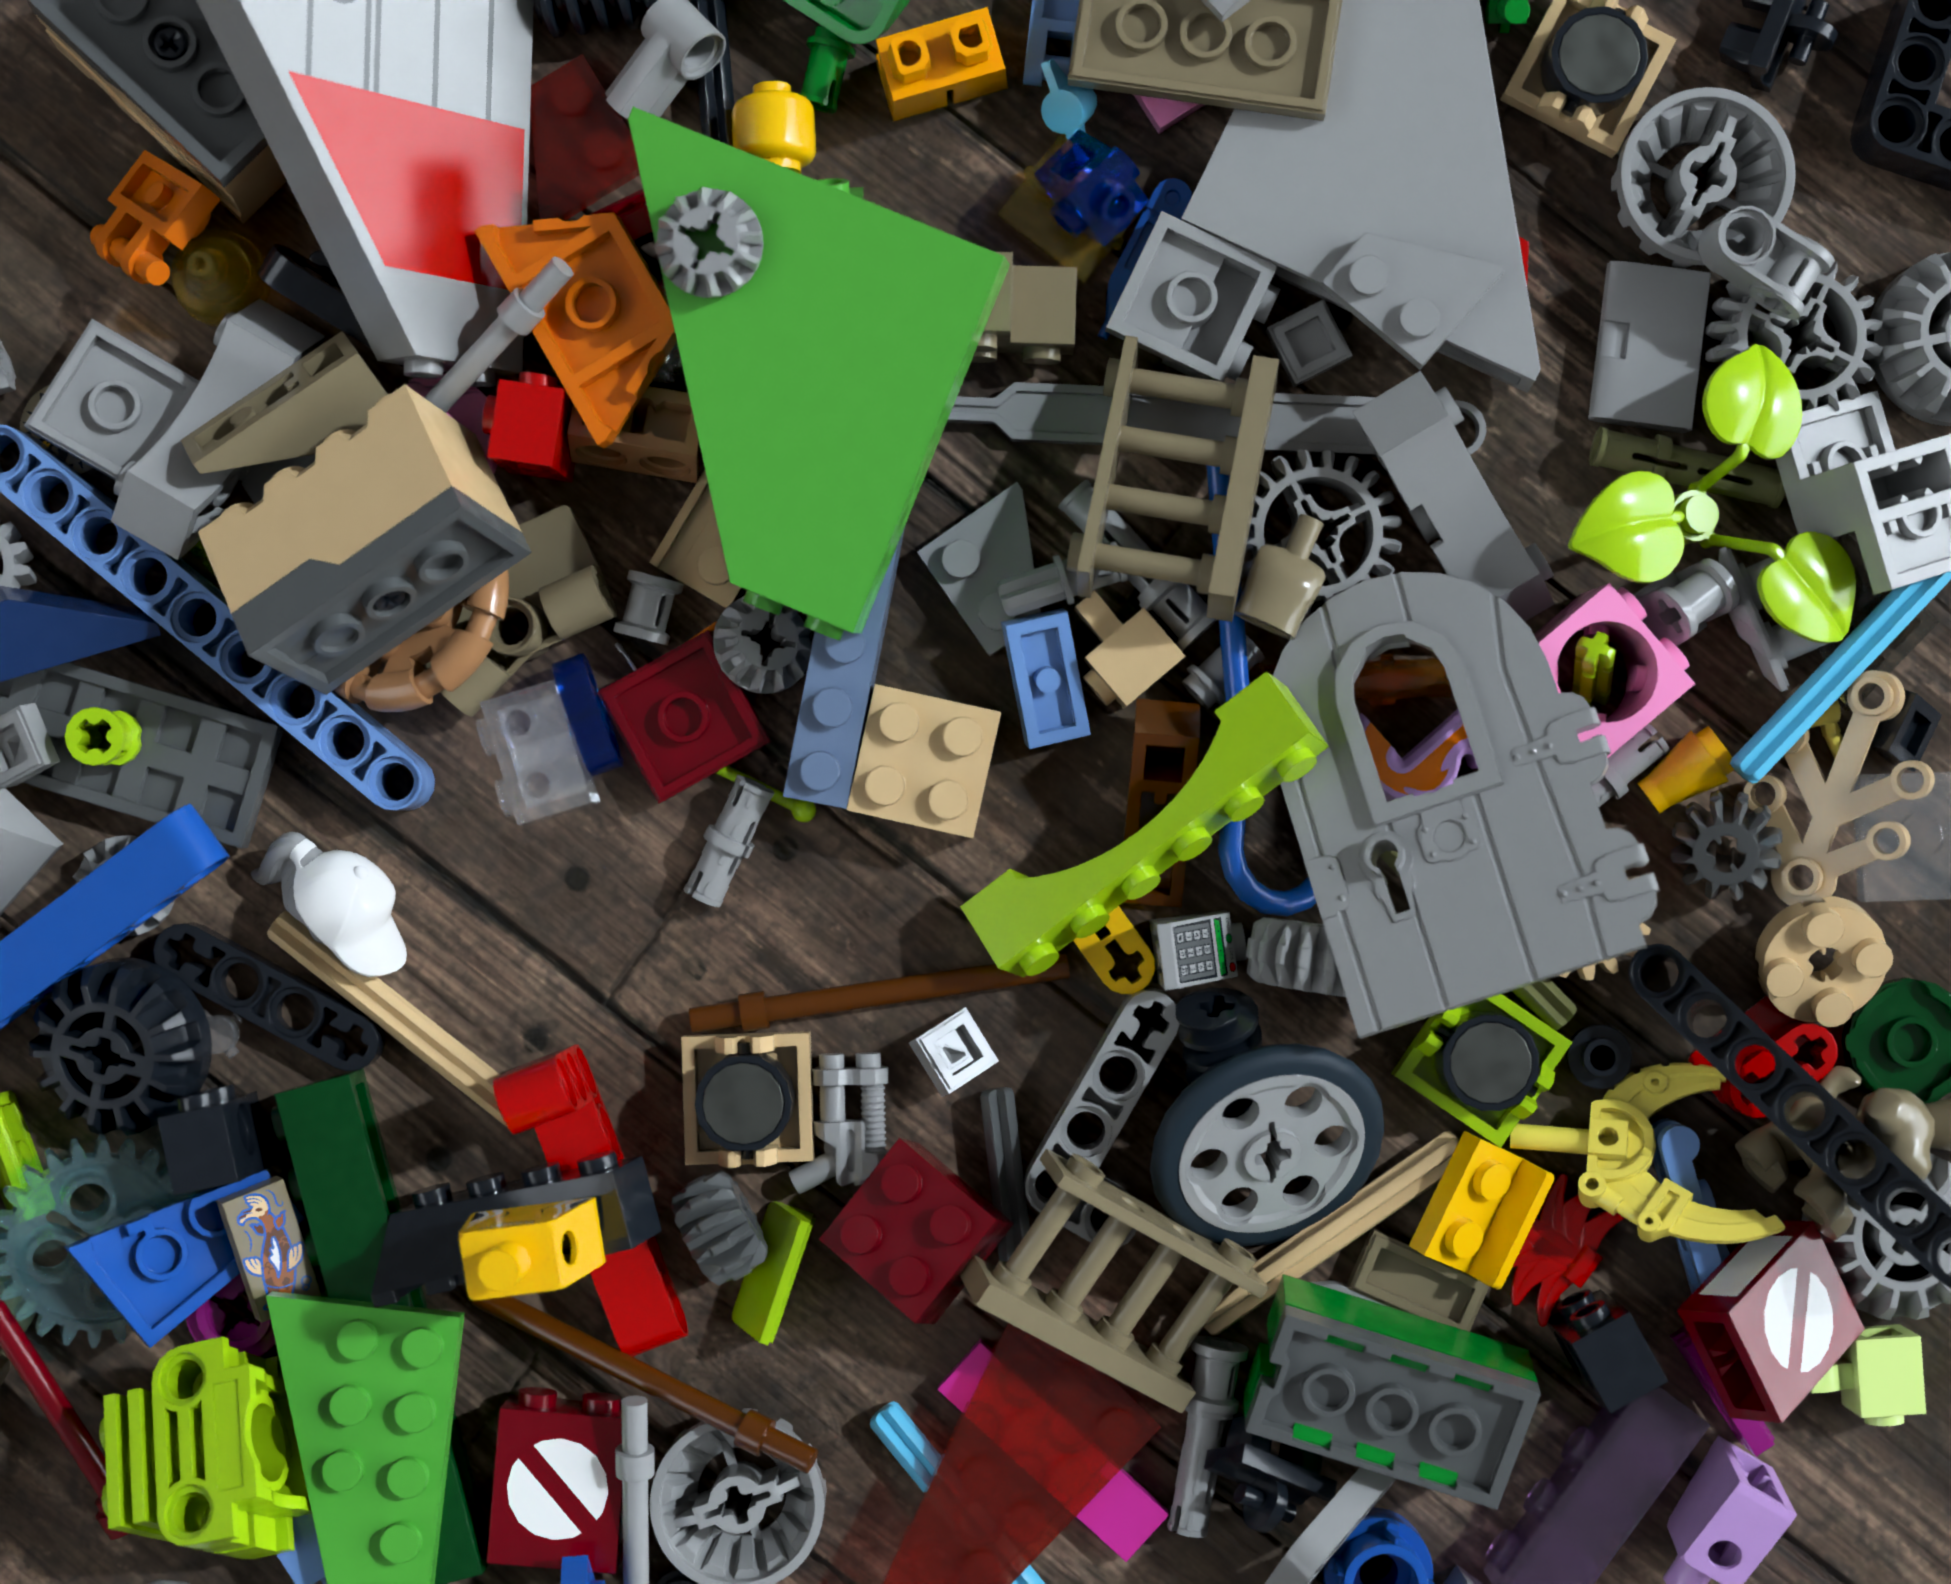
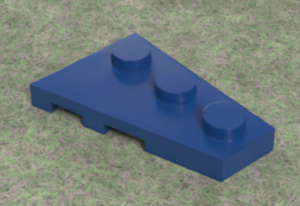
M264 1169L239 1182L210 1188L66 1245L64 1248L142 1342L151 1348L240 1274L216 1200L272 1178V1176ZM291 1201L297 1222L299 1224L305 1219V1217Z

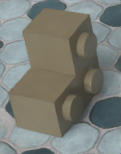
M996 252L1006 257L1010 267L971 362L990 363L997 361V353L1023 354L1022 361L1024 363L1052 365L1061 362V355H1073L1075 346L1077 267L1013 265V252Z

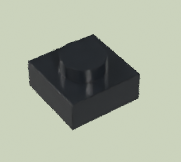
M1905 690L1903 708L1894 718L1879 722L1870 747L1895 766L1904 761H1920L1942 714L1917 693ZM1911 767L1907 770L1915 772L1916 768Z

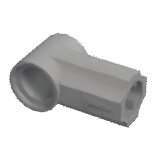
M657 0L645 14L641 25L642 36L645 38L605 92L607 96L606 101L623 117L629 118L632 107L661 117L688 79L695 80L703 77L719 63L726 47L725 37L688 0Z

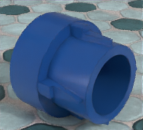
M1373 1508L1320 1571L1324 1584H1435L1433 1582V1563L1430 1552L1416 1528L1403 1516L1383 1508ZM1381 1554L1392 1558L1391 1569L1385 1577L1379 1580H1367L1360 1576V1567L1368 1559Z

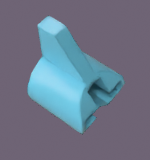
M1053 58L1041 63V67L1050 93L1047 94L1042 102V119L1053 132L1066 135L1074 161L1083 160L1088 156L1085 123L1095 112L1097 95L1093 89L1068 86V78Z

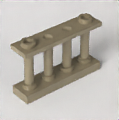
M1125 335L1121 358H1109L1106 368L1103 396L1112 397L1085 532L1084 534L1073 532L1069 546L1067 571L1077 573L1078 596L1091 598L1095 574L1098 569L1197 586V593L1208 594L1206 618L1233 621L1276 392L1279 359L1253 355L1249 379L1237 377L1235 384L1138 369V337ZM1132 394L1231 409L1230 416L1241 418L1238 437L1226 435L1224 441L1126 426ZM1120 452L1220 467L1219 474L1230 476L1227 496L1214 494L1213 500L1116 485L1114 482ZM1112 510L1208 526V533L1219 535L1215 555L1203 553L1202 560L1103 544L1102 540L1108 511Z
M1046 1148L1039 1160L1058 1186L1007 1262L999 1261L994 1266L973 1255L960 1275L962 1282L975 1306L1182 1414L1196 1392L1181 1371L1184 1367L1181 1358L1233 1283L1255 1296L1263 1298L1269 1288L1253 1268L1257 1260L1250 1252L1236 1242L1224 1238L1220 1245L1181 1226L1164 1213L1104 1181L1105 1174L1084 1157L1073 1153L1067 1160ZM1081 1200L1109 1214V1217L1059 1290L1052 1288L1046 1294L1031 1286L1030 1274ZM1133 1228L1159 1242V1246L1110 1317L1103 1315L1097 1321L1083 1313L1084 1310L1080 1304ZM1183 1256L1210 1270L1160 1344L1153 1342L1148 1348L1134 1340L1131 1331Z

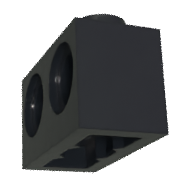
M1590 1289L1578 1291L1557 1304L1556 1308L1559 1313L1551 1316L1547 1324L1582 1387L1610 1414L1668 1382L1631 1313L1601 1289L1593 1294Z

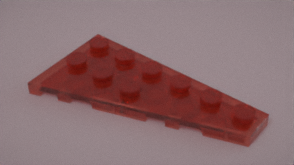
M1007 1322L999 1341L996 1342L987 1360V1366L970 1401L967 1402L933 1472L920 1505L910 1525L905 1530L897 1547L898 1550L881 1584H1012L1151 1439L1161 1426L1111 1376Z

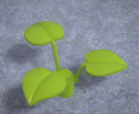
M1753 344L1743 352L1724 361L1714 370L1708 379L1702 398V411L1710 431L1721 442L1737 445L1733 454L1702 479L1690 483L1688 491L1674 495L1670 484L1663 477L1652 472L1636 471L1618 477L1608 484L1585 509L1570 537L1568 548L1594 560L1618 577L1636 583H1651L1665 578L1679 563L1684 545L1699 542L1705 549L1716 546L1768 555L1774 562L1763 568L1757 578L1759 597L1768 614L1786 630L1809 641L1817 643L1841 641L1848 633L1851 623L1856 579L1849 555L1836 540L1826 534L1804 532L1792 537L1787 543L1785 550H1783L1775 543L1718 535L1714 532L1719 520V510L1715 501L1706 495L1707 489L1741 464L1747 458L1749 450L1766 460L1782 457L1793 446L1802 424L1801 397L1791 372L1782 360L1767 347Z

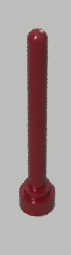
M0 1295V1347L98 1495L95 1501V1505L99 1510L96 1514V1519L108 1538L115 1540L129 1534L108 1529V1518L102 1506V1490L106 1484L105 1456Z

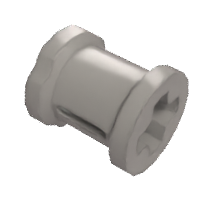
M629 570L627 580L632 583L623 620L615 622L613 632L668 646L670 636L665 630L674 596L682 594L684 584Z

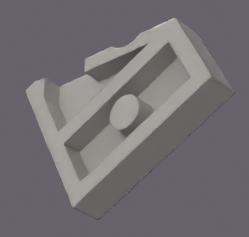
M1364 232L1325 277L1321 288L1421 370L1500 279L1505 268L1496 262Z

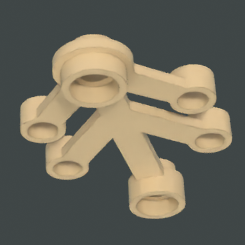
M1877 670L1866 671L1848 687L1847 703L1853 714L1827 781L1808 743L1810 739L1809 729L1784 755L1812 816L1804 840H1802L1784 805L1787 799V789L1779 778L1765 775L1757 783L1747 782L1743 792L1749 796L1748 808L1752 811L1763 806L1758 803L1755 797L1758 785L1762 782H1767L1775 790V799L1771 805L1767 806L1771 810V818L1766 827L1780 828L1783 834V841L1775 846L1781 855V865L1779 869L1771 870V882L1777 896L1790 906L1801 902L1804 907L1812 903L1825 902L1821 897H1831L1837 886L1838 876L1878 859L1884 861L1898 859L1906 854L1910 847L1911 838L1906 827L1895 821H1885L1871 827L1866 839L1829 852L1839 826L1901 799L1914 800L1923 798L1933 789L1935 777L1932 769L1922 761L1909 760L1895 766L1890 776L1853 791L1879 722L1894 718L1901 711L1905 702L1904 687L1900 680L1891 673ZM1870 684L1879 685L1884 692L1882 704L1875 709L1868 708L1862 700V693ZM1911 767L1918 769L1924 778L1921 789L1914 793L1905 790L1901 784L1902 774ZM1885 828L1894 830L1899 836V846L1893 853L1882 851L1877 843L1879 833ZM1799 865L1809 867L1813 873V883L1807 889L1799 888L1793 881V871Z

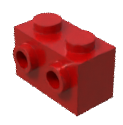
M519 372L518 382L499 379L497 395H488L482 419L483 433L490 435L487 457L510 474L572 483L575 462H571L567 431L573 402L565 388L558 386V378L533 372Z

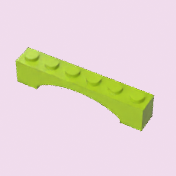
M1266 671L1214 712L1221 723L1211 746L1192 777L1155 818L1124 842L1094 859L1057 873L1028 877L1015 870L1008 869L960 906L998 969L1023 978L1044 972L1059 959L1058 951L1074 939L1088 937L1103 928L1110 919L1109 913L1127 899L1135 900L1151 892L1161 880L1160 874L1179 860H1190L1205 851L1212 843L1211 836L1230 821L1238 822L1244 820L1259 810L1264 803L1263 797L1283 781L1292 782L1307 774L1316 765V756L1329 746L1288 687Z

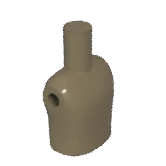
M1300 514L1285 548L1270 544L1259 548L1250 567L1245 587L1235 606L1234 614L1275 635L1295 640L1304 616L1315 601L1326 577L1323 569L1308 559L1324 524L1311 516Z

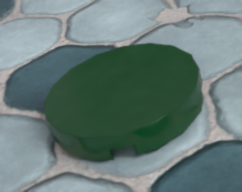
M1905 977L1883 981L1875 995L1863 1007L1852 1013L1850 1019L1844 1023L1841 1044L1846 1066L1850 1067L1861 1077V1087L1870 1093L1880 1087L1905 1089L1914 1093L1924 1104L1938 1101L1951 1092L1950 992L1936 983Z

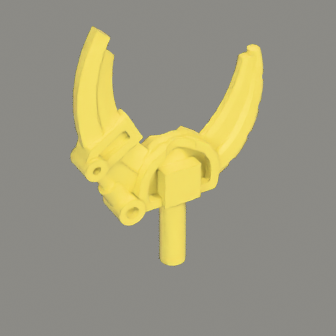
M1669 1063V1066L1658 1064L1641 1068L1640 1073L1635 1074L1631 1072L1627 1074L1618 1084L1614 1085V1090L1608 1089L1603 1100L1591 1102L1589 1129L1517 1123L1510 1134L1511 1149L1587 1155L1586 1172L1580 1176L1578 1181V1196L1581 1204L1588 1208L1600 1207L1613 1216L1618 1213L1637 1225L1638 1236L1645 1242H1654L1657 1239L1673 1236L1687 1241L1706 1244H1734L1763 1239L1785 1230L1784 1224L1776 1215L1765 1218L1755 1209L1727 1210L1702 1205L1692 1201V1192L1667 1178L1660 1183L1647 1172L1652 1165L1656 1152L1654 1129L1648 1119L1665 1106L1679 1099L1697 1093L1720 1090L1721 1082L1726 1083V1078L1713 1066L1703 1064L1694 1066L1692 1063Z

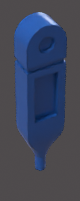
M1169 178L1160 182L1155 188L1108 282L1105 321L1097 335L1098 337L1108 340L1110 334L1105 332L1106 326L1161 211L1181 220L1192 197V191L1184 181Z

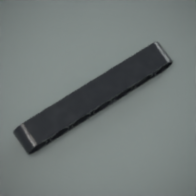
M1657 943L1647 945L1646 948L1636 952L1630 961L1628 971L1630 984L1635 991L1941 1283L1951 1288V1276L1945 1273L1940 1263L1941 1251L1946 1244L1951 1242V1207L1679 951L1669 945ZM1664 961L1675 963L1678 968V979L1674 986L1664 992L1650 991L1646 981L1650 969L1657 963ZM1712 1005L1723 1008L1727 1018L1723 1030L1716 1036L1708 1038L1696 1035L1693 1022L1698 1011ZM1766 1051L1774 1056V1073L1763 1083H1747L1741 1074L1743 1060L1752 1052ZM1808 1096L1821 1100L1824 1104L1825 1116L1818 1127L1809 1131H1801L1791 1125L1789 1113L1794 1102ZM1857 1143L1868 1145L1874 1150L1876 1157L1875 1167L1872 1172L1860 1179H1851L1844 1176L1838 1164L1839 1156L1844 1148ZM1900 1192H1917L1926 1199L1928 1206L1927 1216L1916 1227H1899L1890 1219V1202Z

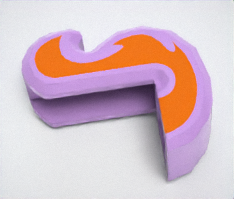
M1458 709L1402 758L1368 718L1362 713L1359 714L1387 802L1412 793L1415 797L1424 793L1435 792L1442 787L1454 784L1453 779L1457 778L1462 757L1466 758L1469 768L1478 769Z

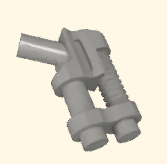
M844 1053L819 1054V1067L812 1069V1085L820 1087V1120L813 1121V1133L825 1142V1153L814 1158L813 1161H809L789 1171L790 1179L799 1194L835 1176L836 1182L840 1186L854 1183V1186L861 1185L887 1154L888 1150H885L887 1144H885L886 1118H884L886 1112H884L886 1106L884 1102L886 1100L884 1096L886 1094L884 1093V1084L889 1082L888 1067L881 1066V1053H855L856 1067H844ZM845 1085H862L860 1087L862 1090L860 1094L862 1096V1100H860L862 1103L860 1107L862 1109V1118L846 1119Z

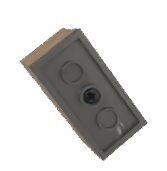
M26 0L38 20L46 27L45 31L56 48L89 79L97 83L132 120L139 123L182 167L187 168L204 186L221 199L219 202L243 224L287 182L196 0Z
M404 384L393 393L379 399L375 406L368 410L367 424L358 431L343 429L330 434L323 443L316 447L315 461L306 468L290 466L278 471L270 481L264 484V495L260 501L255 504L248 502L234 504L225 509L221 516L198 531L248 656L327 695L531 554L532 552L513 512L504 498L476 434Z

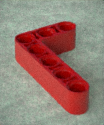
M574 1044L535 1059L494 1078L493 1090L495 1099L508 1129L512 1134L516 1135L534 1128L547 1163L558 1161L561 1171L578 1168L577 1160L611 1150L616 1152L617 1160L625 1159L589 1063L579 1045ZM655 1235L633 1249L605 1255L606 1262L590 1272L621 1352L635 1357L688 1336L689 1331L686 1317Z

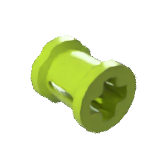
M91 707L82 709L73 715L66 727L65 741L71 755L83 764L93 766L114 764L122 766L135 759L142 747V729L137 720L125 711L111 712L108 709ZM100 726L111 727L106 734V738L111 744L109 749L98 748V745L103 740L102 734L98 731Z

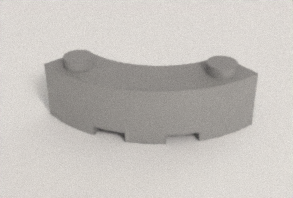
M260 298L238 313H228L215 332L213 343L217 348L180 414L158 442L138 462L130 461L118 475L113 488V492L118 496L111 522L176 560H179L201 540L198 531L221 516L224 509L219 506L230 496L238 480L243 481L251 466L200 474L192 464L180 440L322 345L325 336Z
M1419 371L1352 411L1426 543L1428 544L1439 538L1430 547L1446 575L1474 582L1491 594L1506 601L1524 622L1555 604L1544 582L1554 576L1548 562L1535 543L1526 548L1523 547L1493 497L1455 425L1464 421V417L1446 387L1434 392L1422 372Z

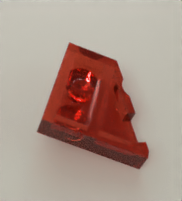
M583 54L531 85L530 112L540 219L559 218L566 221L640 175L631 132L620 114L606 101V91Z

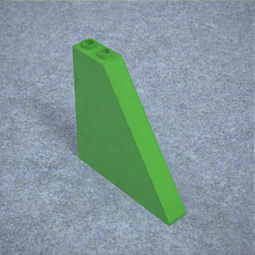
M632 107L628 122L655 244L659 229L658 219L665 215L674 204L677 196L689 194L699 190L701 187L730 191L738 196L754 211L762 229L763 253L759 266L744 286L729 295L716 298L691 295L677 287L663 273V268L660 264L730 583L747 590L743 601L752 606L779 616L784 605L807 614L804 626L827 637L840 641L844 630L850 633H862L1010 264L1006 257ZM720 215L716 223H712L707 232H700L698 230L692 232L686 229L684 233L691 238V242L699 247L697 255L698 264L700 260L704 261L709 252H716L718 254L724 252L730 256L734 252L726 247L725 243L717 237V230L719 228L717 222Z

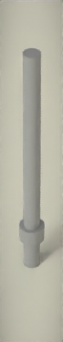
M553 257L524 289L515 288L498 306V318L424 398L446 413L519 334L523 336L528 335L545 317L543 308L573 276L570 266L562 259Z
M634 1395L627 1396L621 1400L622 1444L615 1449V1475L622 1481L623 1584H649L648 1480L655 1474V1449L653 1445L648 1443V1400L643 1396Z

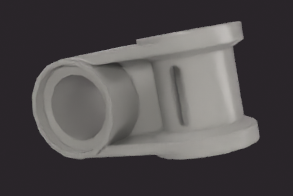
M1754 206L1737 207L1710 222L1702 231L1698 241L1699 255L1703 264L1709 270L1748 293L1765 309L1791 320H1798L1805 310L1802 301L1818 275L1820 273H1828L1835 262L1833 255L1822 245L1794 232L1762 209ZM1728 226L1738 228L1744 233L1748 247L1745 256L1738 255L1729 248L1726 242Z
M1710 558L1702 559L1676 573L1672 571L1665 578L1654 581L1633 594L1647 613V617L1642 620L1643 623L1658 640L1666 637L1676 646L1708 626L1707 622L1735 609L1740 601L1739 590L1731 574L1719 562Z

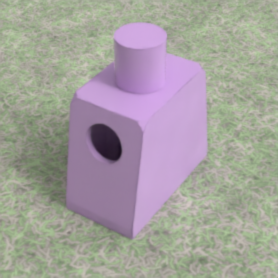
M1719 1435L1717 1436L1669 1517L1667 1528L1678 1555L1663 1576L1666 1584H1708L1711 1578L1720 1584H1744L1797 1516L1773 1467Z

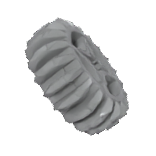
M1837 261L1834 262L1828 273H1820L1802 301L1805 310L1798 320L1783 318L1772 312L1765 314L1755 309L1757 302L1748 293L1729 282L1726 288L1731 298L1721 297L1712 306L1714 313L1723 321L1711 322L1706 326L1704 333L1711 339L1721 341V345L1708 350L1705 353V360L1713 363L1724 362L1749 347V339L1755 344L1763 345L1782 360L1791 374L1795 373L1798 366L1812 371L1820 367L1830 372L1827 379L1818 388L1799 390L1802 411L1827 404H1832L1836 411H1839V401L1849 398L1852 400L1860 398L1861 394L1855 383L1865 384L1871 381L1876 374L1864 361L1880 356L1883 348L1877 343L1868 341L1867 336L1879 331L1883 322L1877 319L1865 320L1862 312L1873 305L1875 297L1867 295L1856 300L1850 292L1857 287L1859 276L1850 275L1840 283L1835 280L1838 271ZM1824 312L1829 316L1835 328L1837 341L1828 336L1824 330ZM1797 326L1795 330L1797 335L1794 343L1801 347V349L1789 355L1791 352L1789 349L1791 338L1784 333Z
M1326 448L1322 451L1318 467L1312 466L1311 455L1308 449H1299L1295 455V471H1292L1287 460L1282 456L1274 458L1271 465L1277 480L1273 481L1266 473L1260 472L1257 490L1262 495L1260 497L1256 495L1245 552L1250 553L1252 560L1243 564L1241 578L1248 576L1259 548L1265 545L1264 523L1266 515L1274 499L1282 493L1289 505L1286 510L1291 520V531L1286 538L1275 544L1276 546L1285 548L1300 514L1311 516L1321 521L1326 527L1337 521L1342 522V524L1329 532L1330 535L1322 541L1328 545L1327 549L1321 550L1315 543L1308 558L1323 569L1325 578L1329 583L1328 586L1321 587L1314 601L1318 603V608L1322 607L1331 597L1364 580L1372 579L1369 576L1370 573L1378 577L1393 574L1394 567L1387 561L1379 558L1380 553L1388 555L1397 554L1402 548V543L1398 540L1383 537V531H1391L1402 524L1399 515L1381 517L1379 509L1386 507L1394 500L1393 493L1386 491L1373 498L1368 489L1377 483L1380 476L1375 470H1372L1360 482L1353 478L1352 475L1359 463V459L1354 456H1350L1343 463L1340 471L1333 469L1335 461L1333 449ZM1301 485L1329 487L1344 495L1353 505L1336 511L1324 510L1316 504L1311 494H1305ZM1363 522L1365 532L1363 554L1357 567L1348 577L1341 565L1344 559L1339 548L1340 538L1343 532ZM1311 607L1305 614L1303 621L1309 617Z
M1266 917L1253 922L1251 938H1248L1245 956L1248 957L1247 974L1258 983L1282 988L1346 997L1324 924Z

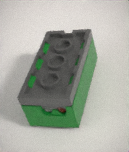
M1283 1274L1267 1318L1269 1345L1259 1342L1244 1384L1245 1432L1498 1510L1541 1395L1529 1350Z

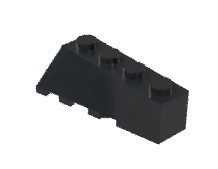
M611 1150L577 1160L578 1168L561 1171L559 1162L555 1161L521 1171L522 1179L506 1182L504 1172H498L466 1182L467 1190L452 1192L450 1183H441L413 1192L414 1203L389 1216L371 1293L374 1308L397 1303L401 1297L425 1285L428 1296L453 1290L456 1288V1285L466 1283L459 1243V1231L470 1215L475 1212L596 1197L604 1254L633 1249L662 1231L643 1155L617 1160L616 1152ZM566 1233L562 1240L563 1254L571 1253V1244Z

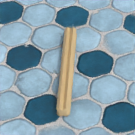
M285 910L275 919L267 932L270 940L503 1125L507 1126L498 1108L493 1090V1080L500 1076L498 1072L378 977H366L349 970L325 944L314 940L308 928L288 911Z
M1451 1131L1442 1132L1361 1188L1346 1204L1322 1220L1301 1230L1258 1259L1253 1268L1269 1288L1261 1299L1233 1283L1205 1323L1204 1328L1211 1335H1218L1276 1295L1283 1274L1298 1279L1440 1182L1459 1139Z

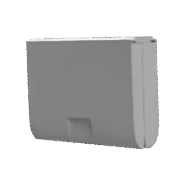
M1610 261L1607 263L1588 415L1589 420L1676 433H1687L1692 430L1711 272L1626 261Z

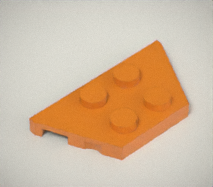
M612 212L583 215L580 219L571 221L550 218L533 220V224L497 227L495 224H488L478 227L474 231L510 293L515 288L524 289L553 257L562 259L572 269L573 276L543 308L545 317L533 328L532 332L596 444L602 448L608 447L618 436L677 342L668 299L623 221Z

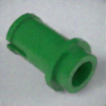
M817 26L814 36L807 38L806 46L811 51L800 95L806 97L811 102L815 111L836 113L847 60L854 59L856 50L851 46L852 43L845 41L823 26Z

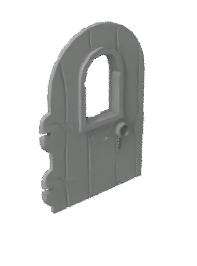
M1399 572L1398 574L1372 578L1358 583L1331 597L1322 607L1318 608L1303 621L1295 640H1290L1283 649L1273 676L1288 687L1329 747L1316 756L1317 763L1307 774L1292 782L1283 781L1280 785L1360 1039L1647 947L1640 924L1651 918L1656 909V893L1659 892V887L1654 873H1648L1628 880L1625 870L1643 867L1649 862L1644 844H1639L1630 832L1621 828L1606 829L1591 786L1603 779L1608 770V755L1611 751L1604 735H1596L1583 742L1579 741L1577 735L1601 725L1596 708L1590 707L1584 697L1573 692L1558 693L1548 661L1531 628L1506 601L1491 594L1474 582L1442 573ZM1416 644L1434 652L1445 668L1479 771L1453 779L1454 784L1442 787L1435 792H1428L1415 797L1412 793L1387 802L1355 704L1354 683L1369 659L1373 660L1388 649L1410 647V645ZM1386 851L1398 852L1395 866L1399 872L1410 906V910L1398 914L1387 886V879L1381 870L1376 867L1379 856Z

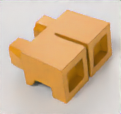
M988 7L876 39L878 50L876 64L893 122L948 106L947 91L949 90L953 103L956 104L1008 88L1006 69Z

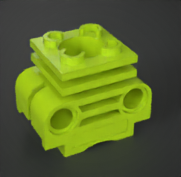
M223 1336L181 1345L169 1350L158 1361L152 1376V1392L136 1388L127 1390V1397L117 1393L103 1396L104 1418L100 1423L99 1436L106 1459V1484L102 1490V1506L108 1518V1529L172 1542L177 1546L238 1559H257L295 1551L293 1518L312 1514L278 1356L264 1359L245 1351L238 1353V1349L229 1346V1339Z

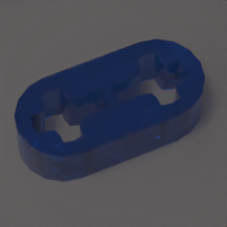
M580 653L553 663L552 670L579 751L590 775L595 777L623 767V758L608 712L597 694L600 690L585 654Z

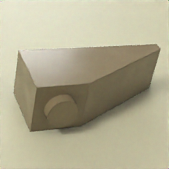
M341 331L180 441L192 464L200 474L314 455L316 447L323 443L330 434L343 429L358 431L365 426L368 420V410L375 406L379 399L388 394L345 333Z

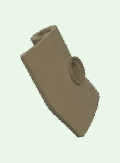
M566 505L555 508L519 525L532 553L508 569V605L504 621L497 620L489 641L494 645L481 665L462 685L453 692H449L446 689L440 692L449 702L469 717H473L526 661L539 658L555 643L617 617L613 597L595 555L575 514ZM462 608L460 618L454 629L465 631L472 611ZM524 613L528 618V633L524 640L518 644L511 645L507 636L508 624L512 618ZM428 662L424 664V666L427 669H429L431 667V663Z

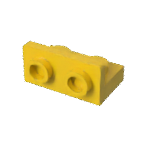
M1464 1131L1410 1241L1409 1247L1424 1256L1467 1273L1489 1287L1500 1290L1554 1182V1175L1508 1150Z

